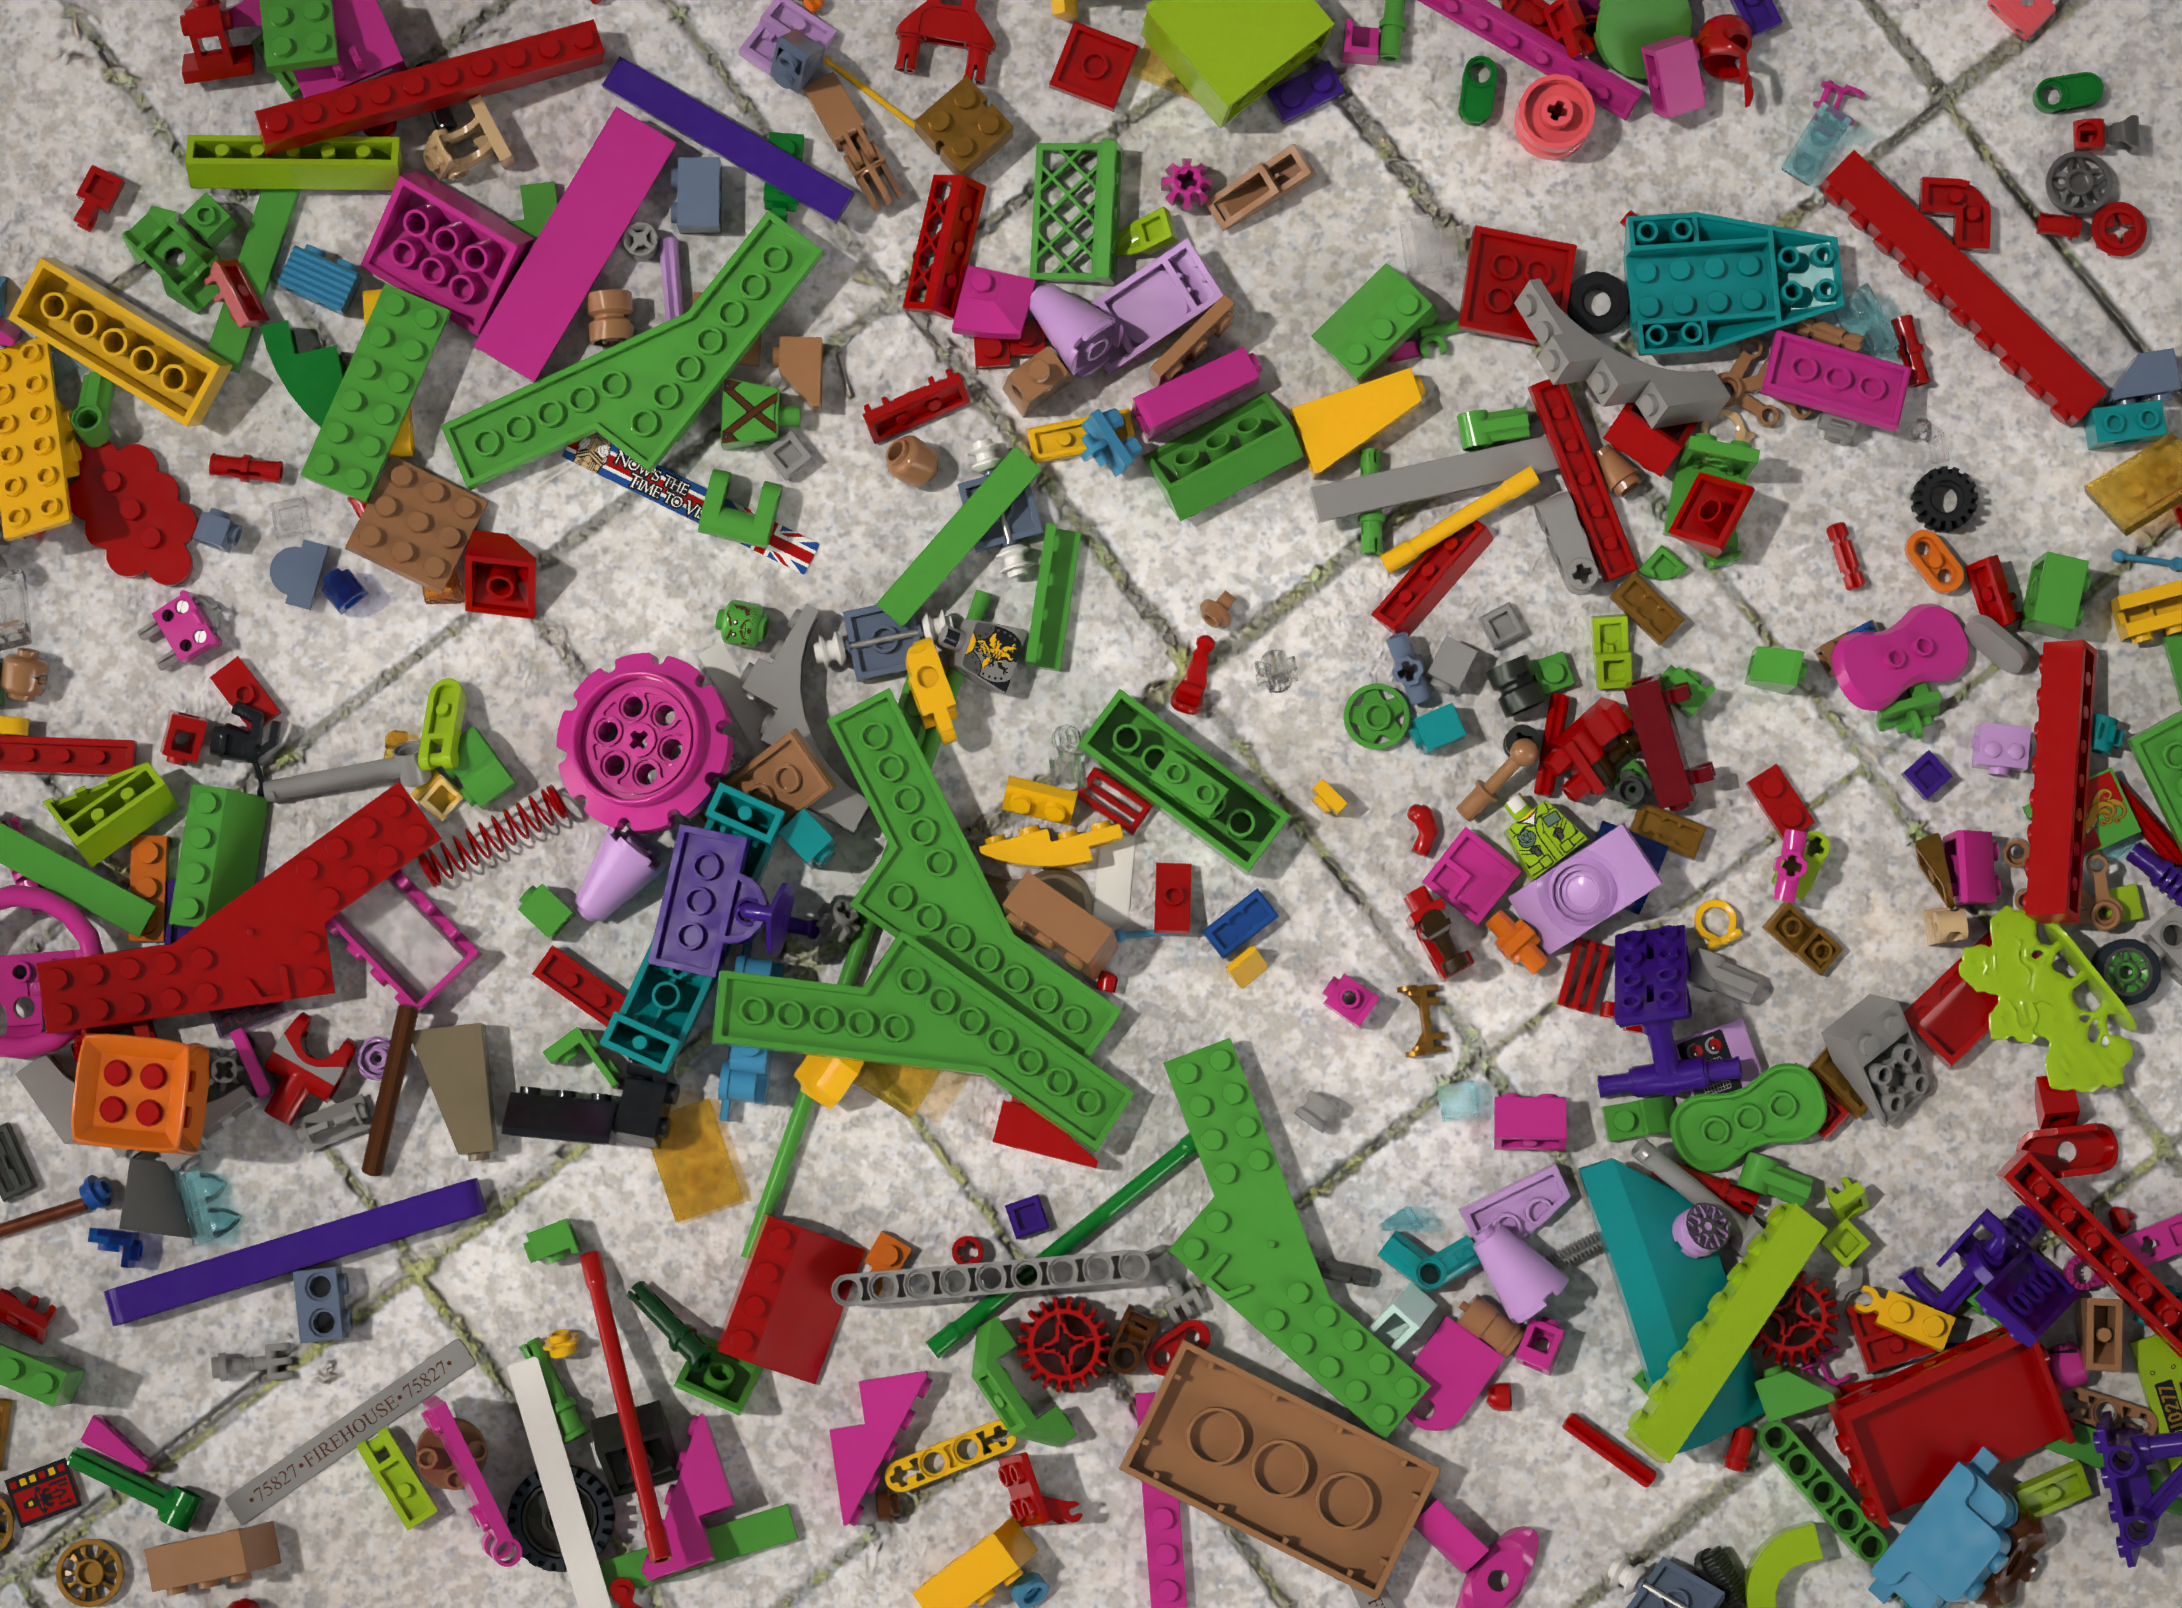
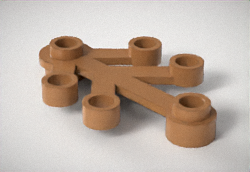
M1783 330L1784 332H1788V333L1794 334L1793 332H1791V331H1789V330ZM1748 338L1741 345V354L1731 370L1717 374L1723 385H1728L1732 389L1731 398L1724 407H1731L1736 404L1756 416L1757 422L1762 427L1769 428L1778 421L1779 411L1772 405L1764 406L1747 394V392L1761 390L1768 357L1756 376L1742 378L1750 362L1757 359L1763 351L1762 343L1758 339ZM1754 344L1757 347V354H1748L1746 352V345ZM1773 398L1789 408L1791 415L1797 420L1808 418L1813 411L1812 408L1807 407L1808 411L1806 414H1799L1796 410V404ZM1766 410L1772 412L1774 420L1771 422L1765 421L1762 418V412Z
M2012 838L2007 841L2003 848L2005 862L2013 868L2024 867L2025 861L2029 857L2030 844L2023 838ZM2014 846H2021L2024 849V854L2020 857H2015L2010 851ZM2096 852L2089 855L2086 860L2087 870L2093 874L2095 897L2082 888L2081 906L2085 909L2080 910V923H2060L2058 925L2061 928L2090 923L2098 930L2110 931L2115 929L2123 919L2122 905L2117 899L2109 896L2106 877L2108 860L2105 855ZM2093 859H2101L2104 862V866L2099 870L2093 869L2090 866ZM2022 888L2015 894V905L2020 910L2024 909L2018 899L2027 892V888ZM2108 907L2112 910V914L2108 918H2102L2098 915L2100 908Z

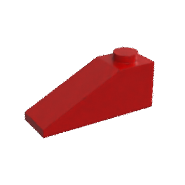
M1012 1096L1011 1102L1003 1100L993 1143L1097 1168L1098 1161L1064 1131Z

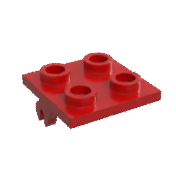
M1027 1452L998 1459L1000 1464L998 1468L1000 1481L1004 1487L1008 1488L1012 1500L1009 1504L1011 1514L1015 1521L1020 1523L1021 1527L1043 1524L1050 1521L1056 1525L1078 1522L1082 1518V1513L1075 1515L1069 1513L1071 1508L1079 1506L1078 1502L1041 1495Z

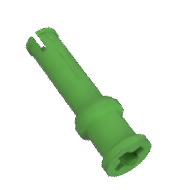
M540 1337L528 1341V1344L519 1346L525 1359L537 1357L557 1424L562 1435L563 1444L566 1445L591 1431L590 1427L584 1425L576 1409L578 1404L576 1399H573L572 1396L568 1397L546 1351L543 1350Z

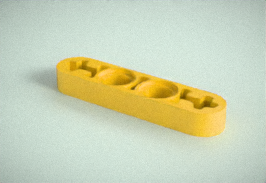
M1000 1419L994 1420L895 1460L886 1469L885 1482L895 1492L909 1491L1008 1451L1015 1444L1016 1437L1008 1436L1006 1438L1007 1444L1001 1446L999 1441L988 1444L992 1451L984 1454L983 1443L977 1436V1433L984 1431V1436L987 1438L995 1434L994 1427L1000 1425L1002 1430H1007ZM972 1439L976 1442L978 1452L974 1458L967 1460L959 1456L957 1446L960 1441ZM931 1452L941 1454L945 1461L943 1469L937 1473L929 1472L924 1466V1458ZM918 1458L919 1470L925 1476L924 1479L918 1481L917 1473L906 1479L907 1485L901 1486L899 1481L893 1482L891 1480V1476L895 1474L896 1466H901L902 1470H908L914 1467L910 1460Z

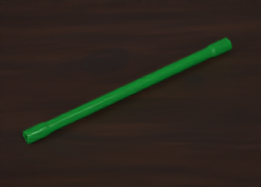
M1190 1132L1181 1138L1177 1145L1034 1258L1067 1255L1186 1159L1196 1155L1197 1151ZM1024 1265L1017 1271V1280L1020 1284L1028 1286L1037 1279L1036 1269L1031 1265ZM1019 1292L985 1296L958 1319L950 1322L928 1339L926 1344L939 1359L962 1341L966 1334Z

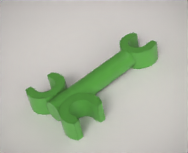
M1434 304L1435 313L1418 329L1422 340L1419 350L1423 359L1428 357L1427 344L1435 343L1439 347L1440 355L1445 354L1446 342L1441 336L1464 331L1457 329L1459 318L1435 323L1438 318V310Z

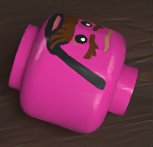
M2067 1341L2045 1348L2050 1357L2049 1371L2051 1376L2055 1377L2060 1384L2062 1392L2087 1383L2088 1370H2084L2081 1350L2074 1342Z

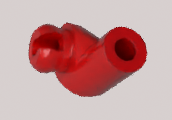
M1414 804L1409 808L1407 816L1409 820L1415 823L1419 834L1411 851L1427 858L1438 834L1439 827L1431 808L1424 804Z

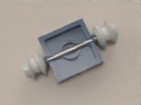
M992 439L974 442L972 444L973 449L967 452L968 456H974L976 459V464L971 467V470L980 474L983 473L984 477L957 484L962 505L1004 459L997 457L995 453L1001 446L1000 443H993ZM1030 484L974 546L976 553L1003 546L1004 548L996 555V559L1004 560L1005 567L1000 571V574H1008L1009 579L1029 574L1028 568L1034 565V562L1026 561L1024 556L1030 548L1017 544V542L1043 535L1042 525Z
M877 605L843 612L848 636L845 644L842 636L835 631L832 640L825 641L819 635L820 642L813 643L817 664L824 663L825 669H828L829 662L837 660L843 666L847 658L846 651L848 654H851L856 680L860 682L907 672L905 659L908 649L913 645V642L923 639V635H925V638L931 637L935 646L941 629L945 625L954 627L951 615L944 616L942 609L938 618L932 619L928 613H925L922 619L923 628H921V625H917L915 614L902 628Z
M1629 1555L1622 1559L1617 1558L1608 1571V1577L1611 1578L1610 1587L1614 1588L1618 1584L1623 1585V1594L1626 1596L1638 1591L1626 1608H1718L1725 1599L1724 1591L1665 1557H1662L1648 1578H1645L1644 1564L1640 1563L1636 1567L1631 1566V1557Z

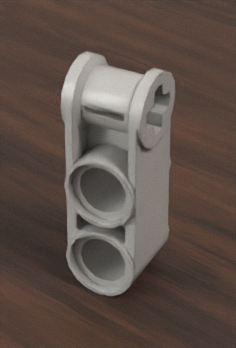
M1566 491L1534 503L1537 520L1542 531L1545 533L1549 551L1559 569L1565 587L1572 594L1583 595L1588 593L1598 579V568L1593 559L1586 533L1579 523L1576 508L1570 494ZM1577 570L1581 574H1588L1585 584L1582 583L1581 579L1574 580L1573 577Z

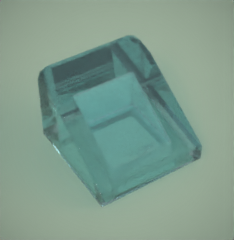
M1473 1080L1437 1087L1443 1122L1480 1115Z
M1404 1206L1379 1223L1380 1226H1378L1381 1231L1425 1228L1411 1206Z

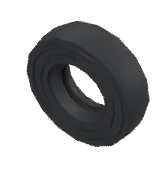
M1595 271L1582 275L1574 281L1570 288L1567 307L1569 318L1590 334L1600 335L1611 332L1622 323L1628 312L1629 298L1626 288L1618 278L1606 272ZM1600 290L1609 296L1611 306L1606 314L1596 316L1586 310L1584 299L1589 292Z

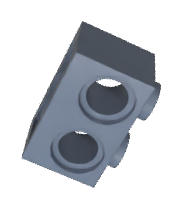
M341 1267L293 1272L300 1344L349 1338L348 1330H353V1317L351 1309L345 1308L344 1295L349 1294L347 1273H342ZM321 1276L326 1277L331 1284L330 1292L324 1297L317 1295L314 1290V1283ZM324 1312L330 1313L335 1321L333 1329L328 1333L323 1332L318 1326V1318Z

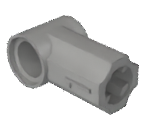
M1696 948L1691 959V975L1687 976V984L1713 993L1715 991L1749 1004L1757 989L1760 976L1725 962V958L1715 953Z

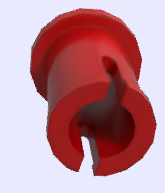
M2040 211L2037 219L2036 234L2067 237L2068 241H2071L2072 238H2079L2082 217H2076L2075 213L2066 216Z
M1742 1426L1734 1429L1727 1456L1723 1455L1722 1457L1725 1460V1468L1745 1473L1746 1467L1751 1465L1748 1462V1458L1757 1433L1756 1431Z

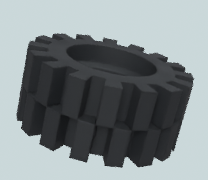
M1942 466L1939 469L1934 468L1915 484L1914 492L1910 500H1913L1911 509L1912 512L1916 511L1918 515L1915 517L1918 522L1922 520L1925 523V528L1928 530L1934 528L1935 532L1939 533L1945 530L1951 532L1961 527L1973 516L1972 514L1978 506L1975 503L1979 497L1978 493L1974 492V488L1977 487L1975 482L1970 483L1967 479L1970 476L1966 472L1961 474L1959 473V468L1953 467L1948 469V466ZM1948 487L1955 492L1957 505L1953 511L1941 512L1933 506L1931 497L1936 488Z

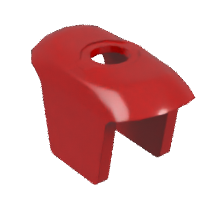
M2103 1123L2034 1130L2023 1135L2019 1139L2016 1153L2019 1150L2029 1151L2055 1178L2103 1173L2111 1170L2116 1165L2118 1158L2116 1136L2113 1130ZM2063 1141L2072 1143L2076 1149V1155L2070 1162H2063L2056 1156V1147Z

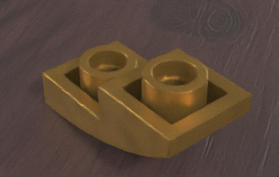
M1783 901L1762 926L1784 948L1820 976L1843 950L1823 929L1812 924L1790 902Z

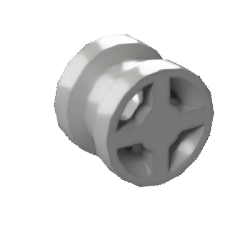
M636 222L626 228L623 234V243L628 255L639 262L652 260L659 251V239L655 229L645 222Z
M1310 1090L1306 1095V1103L1298 1107L1294 1114L1317 1131L1324 1133L1327 1128L1326 1122L1330 1117L1336 1116L1339 1109L1316 1092Z

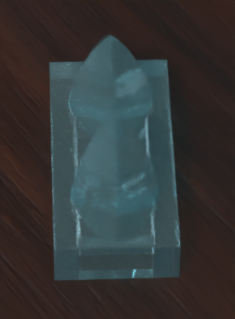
M199 1170L178 1176L193 1246L211 1242L215 1238L225 1235L241 1220L242 1216L235 1211L220 1207L207 1208V1204L218 1198L226 1188L227 1182L214 1174L200 1173Z

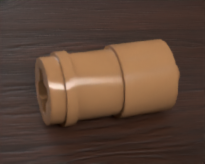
M1478 1294L1473 1297L1469 1304L1463 1300L1459 1306L1463 1312L1459 1316L1457 1323L1475 1337H1480L1495 1348L1498 1354L1508 1357L1524 1336L1525 1331L1520 1328L1521 1326L1518 1323L1514 1324L1498 1312L1499 1309Z

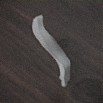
M1859 1257L1853 1261L1850 1280L1837 1286L1833 1297L1837 1301V1306L1829 1309L1828 1313H1839L1840 1320L1829 1322V1325H1838L1842 1319L1847 1301L1862 1288L1863 1266H1861ZM1819 1307L1812 1309L1809 1312V1316L1821 1321Z

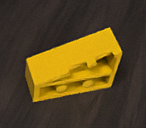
M1011 1516L999 1528L987 1537H983L976 1545L921 1584L912 1594L922 1608H966L975 1601L980 1606L996 1594L993 1588L1003 1581L1008 1586L1023 1574L1020 1568L1038 1549L1019 1523Z

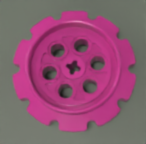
M637 653L617 658L615 660V669L611 673L601 668L597 669L579 685L573 694L577 699V707L572 711L565 710L563 712L558 727L556 746L567 753L566 759L558 765L562 781L572 798L578 801L587 799V804L584 807L585 813L604 825L616 828L619 831L623 830L625 825L630 822L633 831L639 834H650L672 829L675 826L674 820L678 814L691 819L709 804L716 791L712 786L714 778L717 776L725 777L729 770L734 740L723 734L724 727L731 723L727 704L717 688L712 685L702 686L705 680V675L702 672L672 656H667L664 662L659 664V659L653 654ZM642 702V712L638 716L633 717L634 707ZM671 711H675L673 722L665 726V717ZM617 727L618 734L616 738L608 742L609 732ZM644 739H645V742L647 743V746H646V747H645L644 744L642 743V741H643ZM681 744L682 752L680 756L672 760L673 749ZM624 761V770L615 776L616 765ZM656 769V779L651 784H647V775L650 771Z

